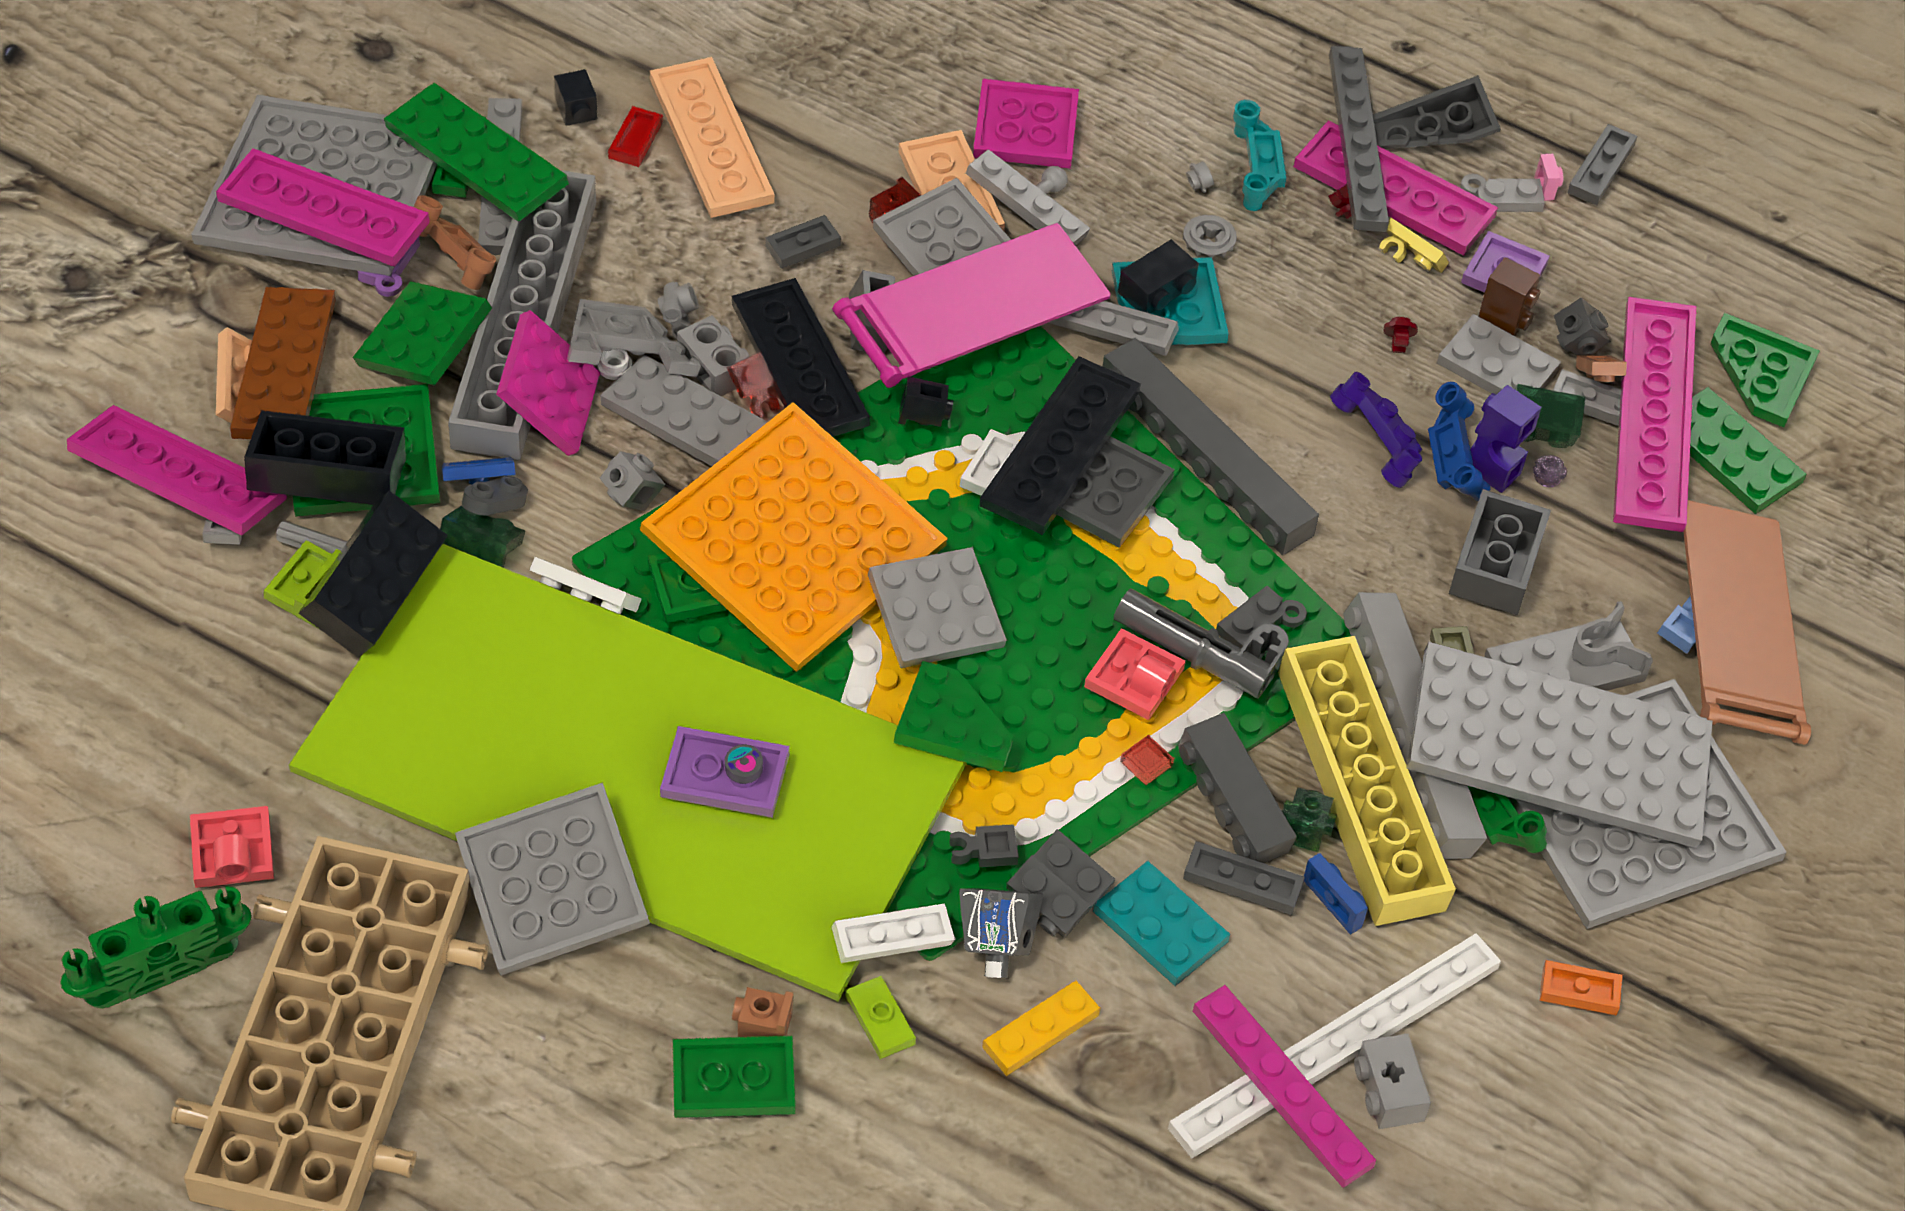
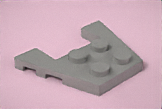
M585 299L579 300L567 356L568 362L599 365L602 355L601 350L621 349L635 355H644L645 353L659 354L668 374L697 377L701 367L700 362L696 358H691L690 361L684 355L686 348L680 342L670 341L666 337L668 330L645 307Z

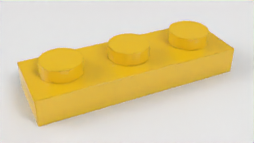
M1075 980L984 1039L982 1048L1003 1073L1008 1076L1098 1017L1100 1007Z

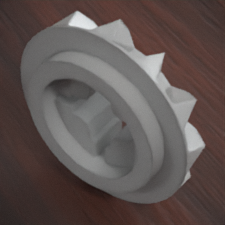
M1201 215L1191 219L1185 225L1183 240L1186 241L1187 249L1195 250L1197 257L1206 254L1212 258L1214 255L1224 258L1227 251H1233L1237 239L1234 227L1227 220L1214 215ZM1204 235H1207L1209 238L1215 237V242H1212L1210 239L1203 240Z

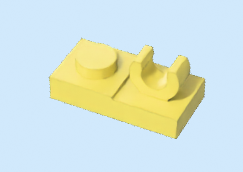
M1389 219L1387 228L1389 237L1382 240L1379 247L1380 250L1385 254L1391 246H1398V251L1394 254L1393 258L1399 263L1405 258L1407 248L1414 253L1415 257L1413 260L1427 271L1434 268L1442 273L1449 264L1444 252L1394 219Z

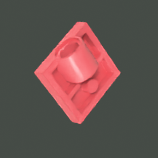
M1121 628L1086 677L1084 687L1149 720L1184 670L1186 661Z
M268 806L190 814L195 888L274 879Z

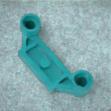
M1241 100L1235 105L1233 120L1235 122L1234 134L1238 138L1246 139L1250 173L1244 177L1243 205L1247 210L1258 211L1262 208L1263 202L1278 187H1285L1286 172L1280 130H1272L1259 119L1260 106L1256 102Z

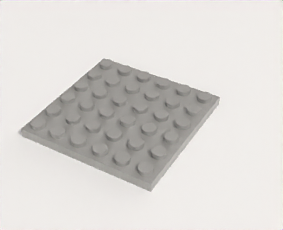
M257 95L191 234L193 244L391 276L394 269L393 266L221 203L217 200L216 191L254 148L413 207L417 197L425 195L437 164L387 129L384 118L388 115Z
M1675 679L1624 695L1699 716ZM1712 736L1702 841L1697 848L1508 797L1519 814L1525 811H1536L1542 815L1547 828L1545 836L1547 845L1541 851V854L1586 929L1783 861L1787 853Z

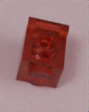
M901 177L897 179L896 185L870 198V220L873 223L874 219L922 195Z

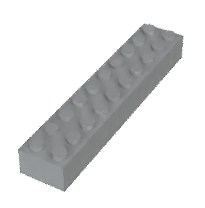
M562 171L567 174L569 185L519 222L512 218L487 297L492 309L477 329L449 418L450 447L452 450L503 458L511 457L515 460H521L531 424L498 397L496 393L520 314L531 310L558 334L596 206V182L594 175Z

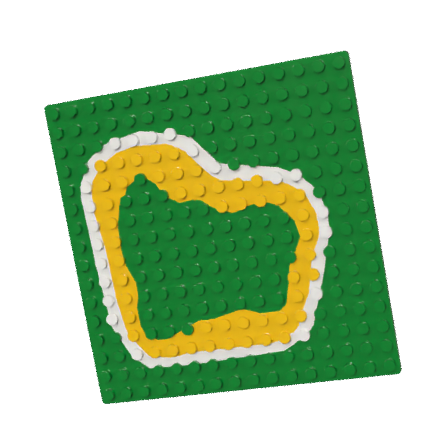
M1041 325L910 376L949 385L948 399L953 400V407L949 421L943 420L941 427L920 425L912 420H906L905 425L898 424L900 402L907 378L902 379L897 385L887 388L880 379L857 392L870 416V426L833 437L948 538L946 546L937 554L973 547L1007 640L1003 648L930 662L959 670L1011 733L1013 741L1003 772L970 763L966 764L886 912L945 904L955 940L949 946L917 951L927 961L935 960L964 940L960 888L1009 891L1006 889L1007 882L1057 829L1090 857L1197 786V776L1191 766L1183 762L1179 754V743L1185 728L1225 713L1248 752L1296 720L1278 672L1263 694L1257 699L1203 668L1197 670L1191 668L1190 661L1115 621V611L1130 588L1201 627L1210 630L1212 627L1216 629L1217 624L1265 586H1269L1283 598L1282 602L1286 600L1298 601L1304 605L1307 611L1302 625L1298 627L1279 625L1288 635L1289 643L1287 648L1351 636L1344 619L1128 410L1110 436L1173 468L1174 475L1173 479L1120 548L1056 515L1046 532L1041 535L980 507L981 495L960 487V479L989 431L992 429L1020 441L1076 359ZM665 503L573 555L572 565L579 574L642 599L637 612L623 608L620 615L893 724H899L921 665L900 668L878 604L796 672L729 610L669 623L665 622L648 566V556L663 553V551L640 531L641 522ZM1294 610L1285 612L1289 617L1298 616V613ZM1121 628L1186 661L1184 670L1149 720L1084 687L1086 677ZM1268 651L1260 654L1259 658L1265 661ZM1146 744L1170 765L1147 783L1123 762ZM1014 824L1018 850L1017 865L979 867L978 858H971L965 864L952 863V851L963 850L964 848L962 846L949 845L951 833L965 832L970 836H975L976 827Z

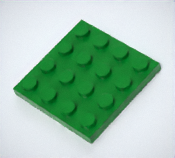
M428 384L314 394L309 416L404 427L406 461L395 495L409 506L440 503ZM293 496L295 517L370 510L373 506Z

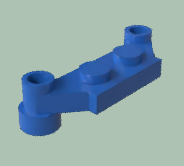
M1447 382L1438 389L1435 397L1437 404L1442 407V410L1434 426L1428 428L1437 481L1444 489L1453 487L1462 494L1469 495L1474 500L1479 501L1482 489L1490 491L1491 488L1483 479L1482 473L1473 466L1465 419L1472 415L1475 406L1467 398L1463 388L1456 382Z

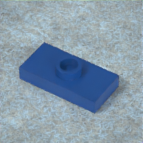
M511 457L449 462L442 465L443 481L469 479V484L471 485L476 482L490 481V477L516 475L514 459Z

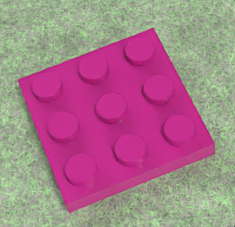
M982 78L973 149L974 158H978L989 149L1005 162L1059 166L1071 169L1079 89Z
M529 310L520 314L496 395L562 452L570 456L579 451L600 371L592 364L568 362L567 356L570 344Z

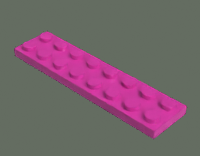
M1628 297L1623 347V361L1627 362L1626 376H1622L1614 523L1678 532L1685 530L1688 504L1696 306Z

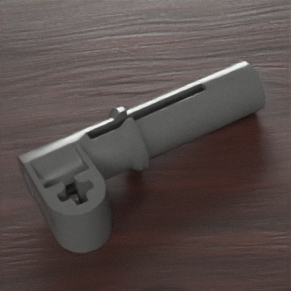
M1132 588L1125 593L1114 614L1115 621L1190 661L1191 668L1195 670L1203 668L1257 699L1263 694L1278 672L1285 649H1287L1289 643L1288 635L1281 627L1274 624H1263L1253 631L1241 649L1221 638L1218 630L1213 627L1207 630ZM1268 651L1265 661L1259 658L1260 654Z

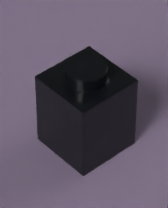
M586 69L554 75L555 100L565 126L597 120V96Z

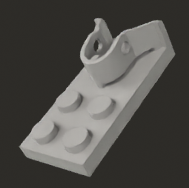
M1621 601L1616 603L1615 609L1607 618H1600L1584 625L1487 648L1484 656L1606 691L1645 681L1653 662L1649 653L1634 647L1620 621L1624 612V605Z

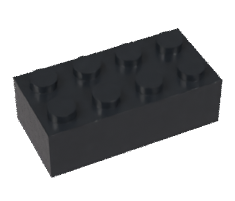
M261 410L244 456L247 490L373 505L388 491L394 494L396 492L406 461L405 428Z
M388 491L373 504L301 608L299 614L357 658L375 645L448 535L394 493Z

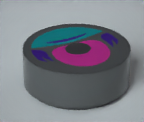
M747 744L731 748L725 756V772L732 781L740 784H748L757 780L763 772L761 752L756 747Z

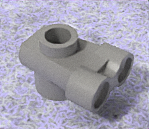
M670 282L664 286V296L658 298L663 319L671 324L672 335L677 338L678 331L690 326L687 313L699 308L696 293L690 283L679 286L678 282Z

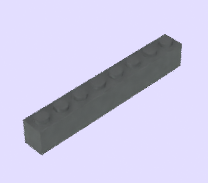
M1136 337L1104 355L1103 367L1141 383L1140 393L1129 409L1136 412L1147 423L1153 433L1159 434L1169 444L1171 450L1176 455L1181 456L1192 467L1198 477L1204 478L1215 489L1217 495L1222 500L1227 501L1239 513L1244 522L1250 523L1262 535V538L1269 546H1273L1283 556L1315 535L1319 513Z

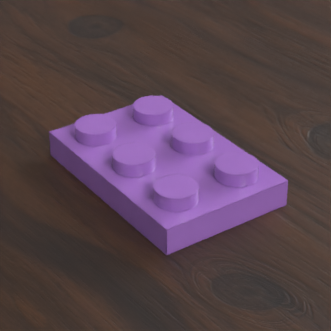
M678 726L660 787V796L662 798L773 818L789 758V746ZM741 744L756 747L763 757V772L761 776L748 784L732 781L725 772V756L727 752L734 746Z

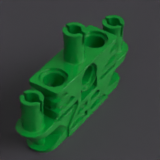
M233 886L225 887L226 897H224L222 889L216 892L215 902L217 908L212 910L202 891H196L160 906L157 898L144 896L146 906L143 907L142 901L139 898L134 904L135 917L89 935L88 939L93 954L92 959L89 960L88 954L79 948L73 949L74 959H71L69 950L65 952L62 957L65 973L60 981L61 988L65 993L75 998L84 999L87 1004L95 1008L103 1009L130 998L131 1000L205 970L207 966L230 957L238 947V936L247 929L251 922V910L247 905L241 903L240 892Z

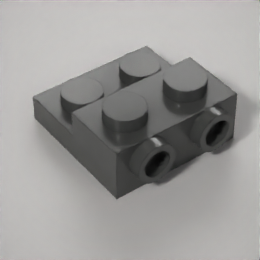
M1057 829L1007 882L1006 889L1018 892L1043 893L1040 918L1037 923L1051 936L1054 937L1058 933L1065 939L1112 886L1115 878Z

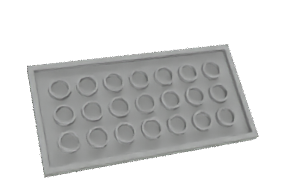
M1428 642L1424 650L1406 769L1697 848L1702 841L1713 720H1707L1704 717Z

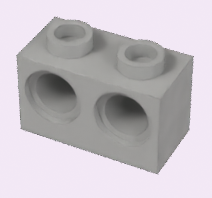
M713 315L677 332V342H680L686 348L684 355L690 361L691 358H696L700 362L701 367L696 378L705 388L723 396L750 382L752 361L746 349L740 348L735 343L729 329L725 325L721 326Z

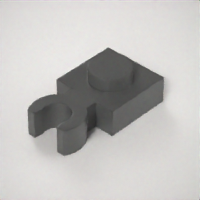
M1014 824L976 827L975 836H970L965 832H953L950 834L949 845L962 846L964 848L963 850L952 851L951 861L953 864H965L971 858H978L979 867L1018 864Z

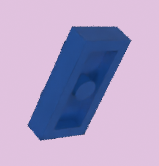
M1321 853L1308 859L1304 873V882L1350 935L1361 929L1368 910L1363 896L1358 891L1350 888L1343 880L1339 869L1333 863H1329Z

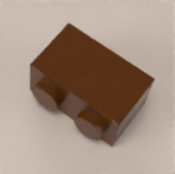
M1504 257L1489 276L1478 317L1513 336H1516L1520 329L1526 331L1534 317V312L1531 309L1536 304L1541 290L1537 289L1541 275Z

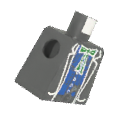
M960 888L966 952L986 954L985 977L1008 978L1009 956H1026L1030 954L1042 905L1043 893Z

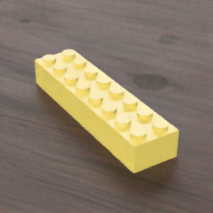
M1355 636L1285 649L1278 675L1374 925L1379 926L1446 912L1456 888L1410 773L1406 769L1407 765Z

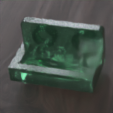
M462 505L444 516L440 529L448 535L443 544L504 568L507 554L523 543L525 530L515 527L507 519H495L487 515L474 514L466 510Z

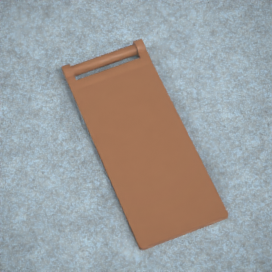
M1688 500L1687 524L1683 533L1701 684L1702 709L1700 717L1713 720L1712 725L1716 723L1791 738L1793 743L1806 745L1811 736V725L1807 723L1803 703L1779 522L1766 517ZM1718 704L1792 719L1793 724L1721 709Z

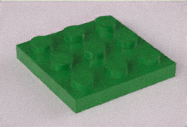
M410 281L369 337L363 342L362 346L353 356V359L359 367L435 386L491 311L492 306L486 298Z

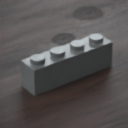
M1225 713L1185 728L1179 743L1181 759L1193 769L1197 776L1196 781L1200 792L1204 796H1208L1212 802L1215 817L1218 823L1223 828L1226 827L1231 835L1236 854L1265 864L1290 853L1297 836Z

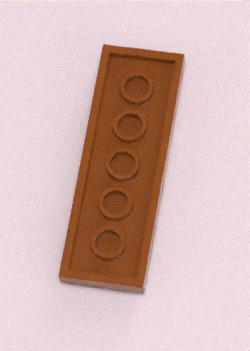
M284 287L265 288L230 426L232 439H251L261 410L304 416L310 415L336 302L335 290Z

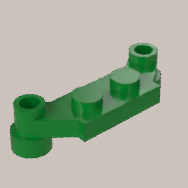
M1468 786L1487 839L1492 845L1497 842H1503L1524 847L1530 853H1539L1545 849L1547 845L1545 837L1547 828L1540 813L1525 811L1519 814L1506 796Z

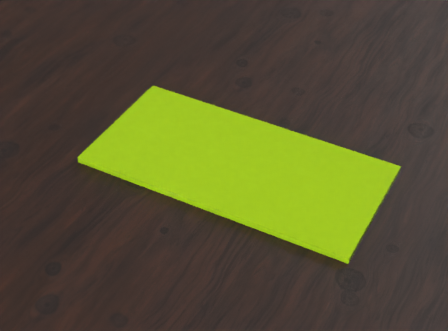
M442 544L375 645L361 656L289 763V768L292 773L454 841H457L456 832L603 783L650 923L839 1001L861 960L841 963L831 928L832 925L838 920L882 914L888 911L967 763L895 744L893 742L898 726L896 724ZM678 726L789 746V758L773 818L662 798L660 796V787Z

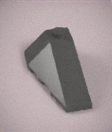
M1479 75L1373 114L1377 145L1383 149L1470 143L1501 131Z

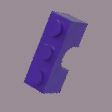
M1506 385L1497 395L1495 393L1490 394L1485 400L1481 409L1484 415L1475 430L1478 436L1470 449L1473 466L1482 473L1483 479L1500 493L1522 474L1528 451L1519 445L1535 430L1542 408L1509 385Z

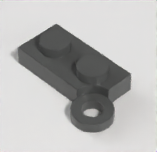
M1265 586L1217 624L1216 630H1218L1221 638L1242 649L1258 626L1263 624L1279 626L1283 624L1287 627H1298L1304 623L1307 611L1304 605L1298 601L1286 600L1282 602V597L1269 586ZM1294 610L1298 613V616L1289 617L1285 612Z

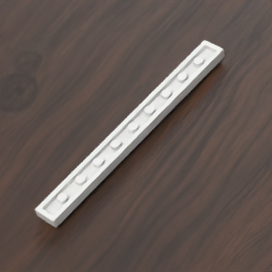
M1476 933L1283 1052L1312 1085L1357 1057L1363 1041L1393 1035L1496 971L1500 966L1501 960ZM1244 1075L1170 1120L1168 1130L1188 1155L1194 1158L1274 1107L1250 1078Z

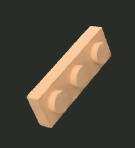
M227 327L218 334L216 416L231 423L252 340Z

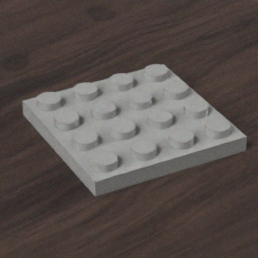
M603 783L455 833L465 867L469 870L470 883L500 976L650 924Z

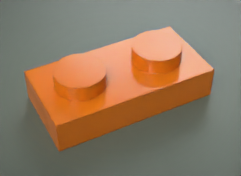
M1546 960L1542 971L1539 1001L1617 1016L1620 1008L1623 975Z

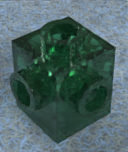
M1297 787L1294 800L1286 799L1282 812L1297 836L1293 845L1319 852L1323 835L1331 836L1337 814L1330 813L1334 798L1323 795L1319 791L1305 790Z

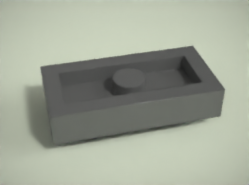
M825 215L765 238V247L781 269L841 246V236Z

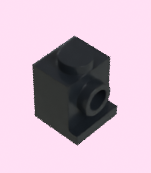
M908 376L900 402L898 424L905 425L906 420H912L920 425L941 427L943 420L949 421L953 407V400L948 399L949 385Z

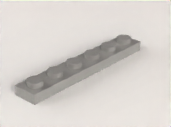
M489 98L487 119L519 142L521 137L522 99ZM483 196L481 198L478 243L492 255H501L512 217Z

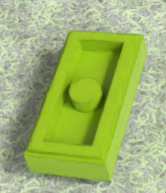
M882 976L846 990L845 997L879 1059L916 1044V1037Z

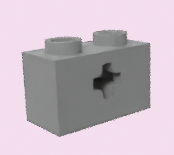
M1409 1034L1363 1041L1359 1055L1354 1059V1068L1358 1080L1364 1081L1367 1090L1365 1093L1367 1111L1369 1115H1375L1378 1128L1383 1129L1424 1122L1431 1101Z

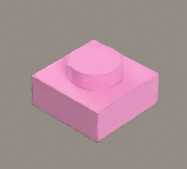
M1541 154L1535 173V179H1540L1545 201L1555 200L1558 186L1563 184V171L1561 167H1557L1554 154Z

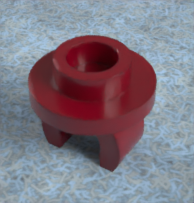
M1346 184L1328 197L1331 204L1340 209L1335 213L1336 217L1344 215L1347 220L1352 216Z
M1394 317L1390 322L1384 324V334L1392 337L1391 352L1405 353L1406 347L1409 345V337H1413L1418 333V326L1411 322V319L1407 317Z

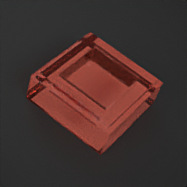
M1148 734L1122 753L1120 762L1142 783L1147 785L1172 767L1174 758Z

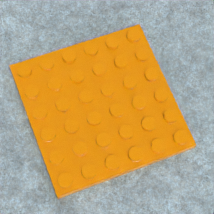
M793 402L641 522L640 527L641 532L796 672L878 604L868 577L870 567L935 555L946 546L948 540L945 535Z

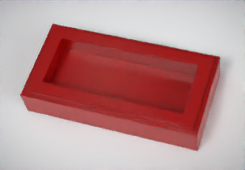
M632 106L608 149V159L640 167L663 124V114Z

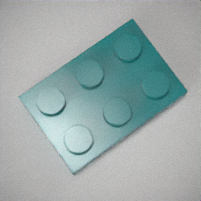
M1146 861L1099 899L1093 908V912L1174 986L1178 985L1227 944L1230 938V933L1149 861Z

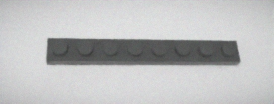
M1331 46L1329 62L1353 230L1386 232L1389 218L1363 48Z

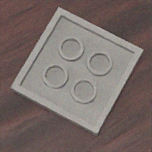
M958 178L873 220V229L913 276L1011 240Z
M973 547L869 568L868 577L900 668L921 665L922 661L935 662L1003 648L1007 640Z

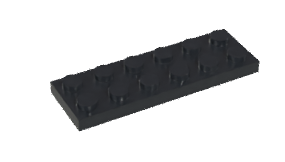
M796 278L731 296L732 306L784 408L792 402L795 403L832 437L870 426V416Z
M1078 356L981 495L979 506L1043 535L1140 393L1141 383Z

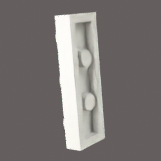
M534 557L530 567V571L542 575L541 583L559 590L562 584L572 587L571 595L591 602L593 596L603 600L601 607L618 614L622 613L623 608L637 612L642 600L639 597L537 557Z
M945 904L838 920L831 927L841 963L949 946L955 940Z

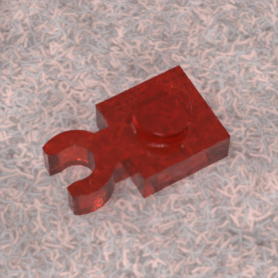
M761 352L726 367L740 399L750 396L752 400L750 403L751 413L760 418L764 417L761 409L763 401L769 405L771 411L780 409L778 399L767 390V387L775 383Z

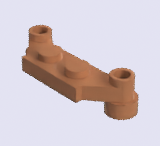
M424 195L418 196L413 207L428 212L430 223L420 236L427 237L429 234L440 245L439 248L457 262V266L464 271L461 280L463 285L473 290H480L486 275L490 274L496 263L495 256L487 252L461 225H455L440 218L443 206L439 201Z

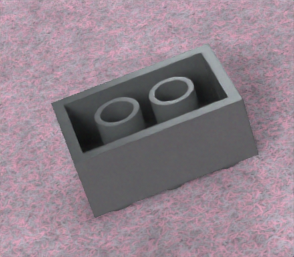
M1482 489L1455 569L1449 594L1518 615L1551 510Z

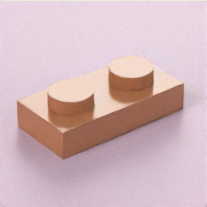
M1577 355L1576 369L1585 372L1586 377L1594 378V381L1614 382L1615 376H1626L1627 362L1610 355Z

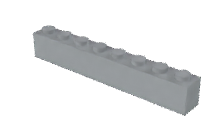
M1358 592L1343 613L1344 622L1351 636H1355L1407 765L1422 661L1397 594ZM1408 769L1443 858L1470 859L1487 839L1468 785Z

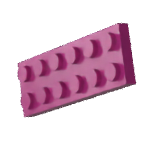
M1328 120L1295 157L1293 167L1336 190L1346 185L1347 181L1339 125ZM1378 146L1388 217L1464 256L1496 217L1498 207Z
M254 148L216 191L217 200L221 203L393 267L397 265L430 223L428 212Z
M112 405L67 439V451L241 536L287 500V495L247 490L244 467L115 405Z

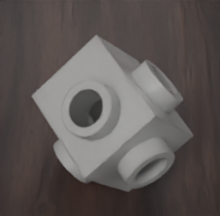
M620 451L609 462L608 468L600 476V480L608 488L607 494L610 498L623 507L642 511L646 510L665 486V483L652 469L654 465L651 460L640 453L634 455Z

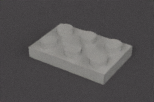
M1473 314L1439 354L1437 364L1490 393L1497 395L1506 385H1509L1528 399L1534 401L1558 372L1561 361Z

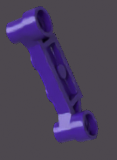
M1354 372L1344 384H1339L1330 394V398L1340 410L1346 413H1351L1357 405L1392 454V458L1381 469L1383 477L1393 486L1403 488L1412 478L1411 472L1422 461L1420 452L1423 449L1415 439L1416 434L1413 429L1405 424L1399 416L1397 406L1391 400L1382 398L1369 388L1370 381L1360 372Z

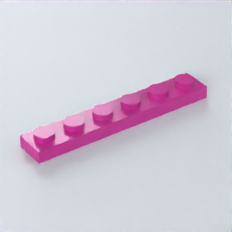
M1223 985L1194 1004L1193 1013L1342 1188L1374 1168L1376 1159L1226 985Z

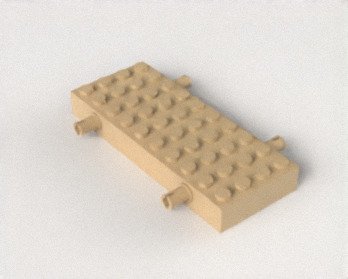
M317 836L292 902L266 897L261 894L258 895L257 901L260 903L255 902L253 918L283 924L217 1095L212 1106L178 1098L175 1104L179 1108L174 1106L172 1111V1124L203 1129L184 1176L190 1201L232 1211H358L371 1173L376 1169L404 1175L408 1178L411 1177L413 1171L410 1168L414 1169L416 1151H407L382 1145L445 965L453 962L483 970L485 966L483 962H486L488 956V945L455 939L471 895L468 869Z

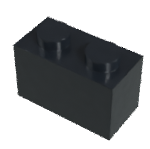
M1171 239L1121 270L1118 294L1136 310L1150 314L1156 310H1162L1170 301L1181 294H1188L1195 287L1199 263Z

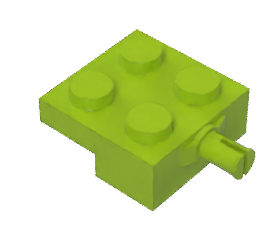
M306 540L264 589V599L313 625L301 616L299 611L341 551L336 548L331 554Z

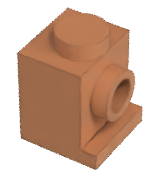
M747 987L744 998L736 997L732 1013V1020L738 1021V1037L787 1036L793 1014L794 993L786 991L785 995Z

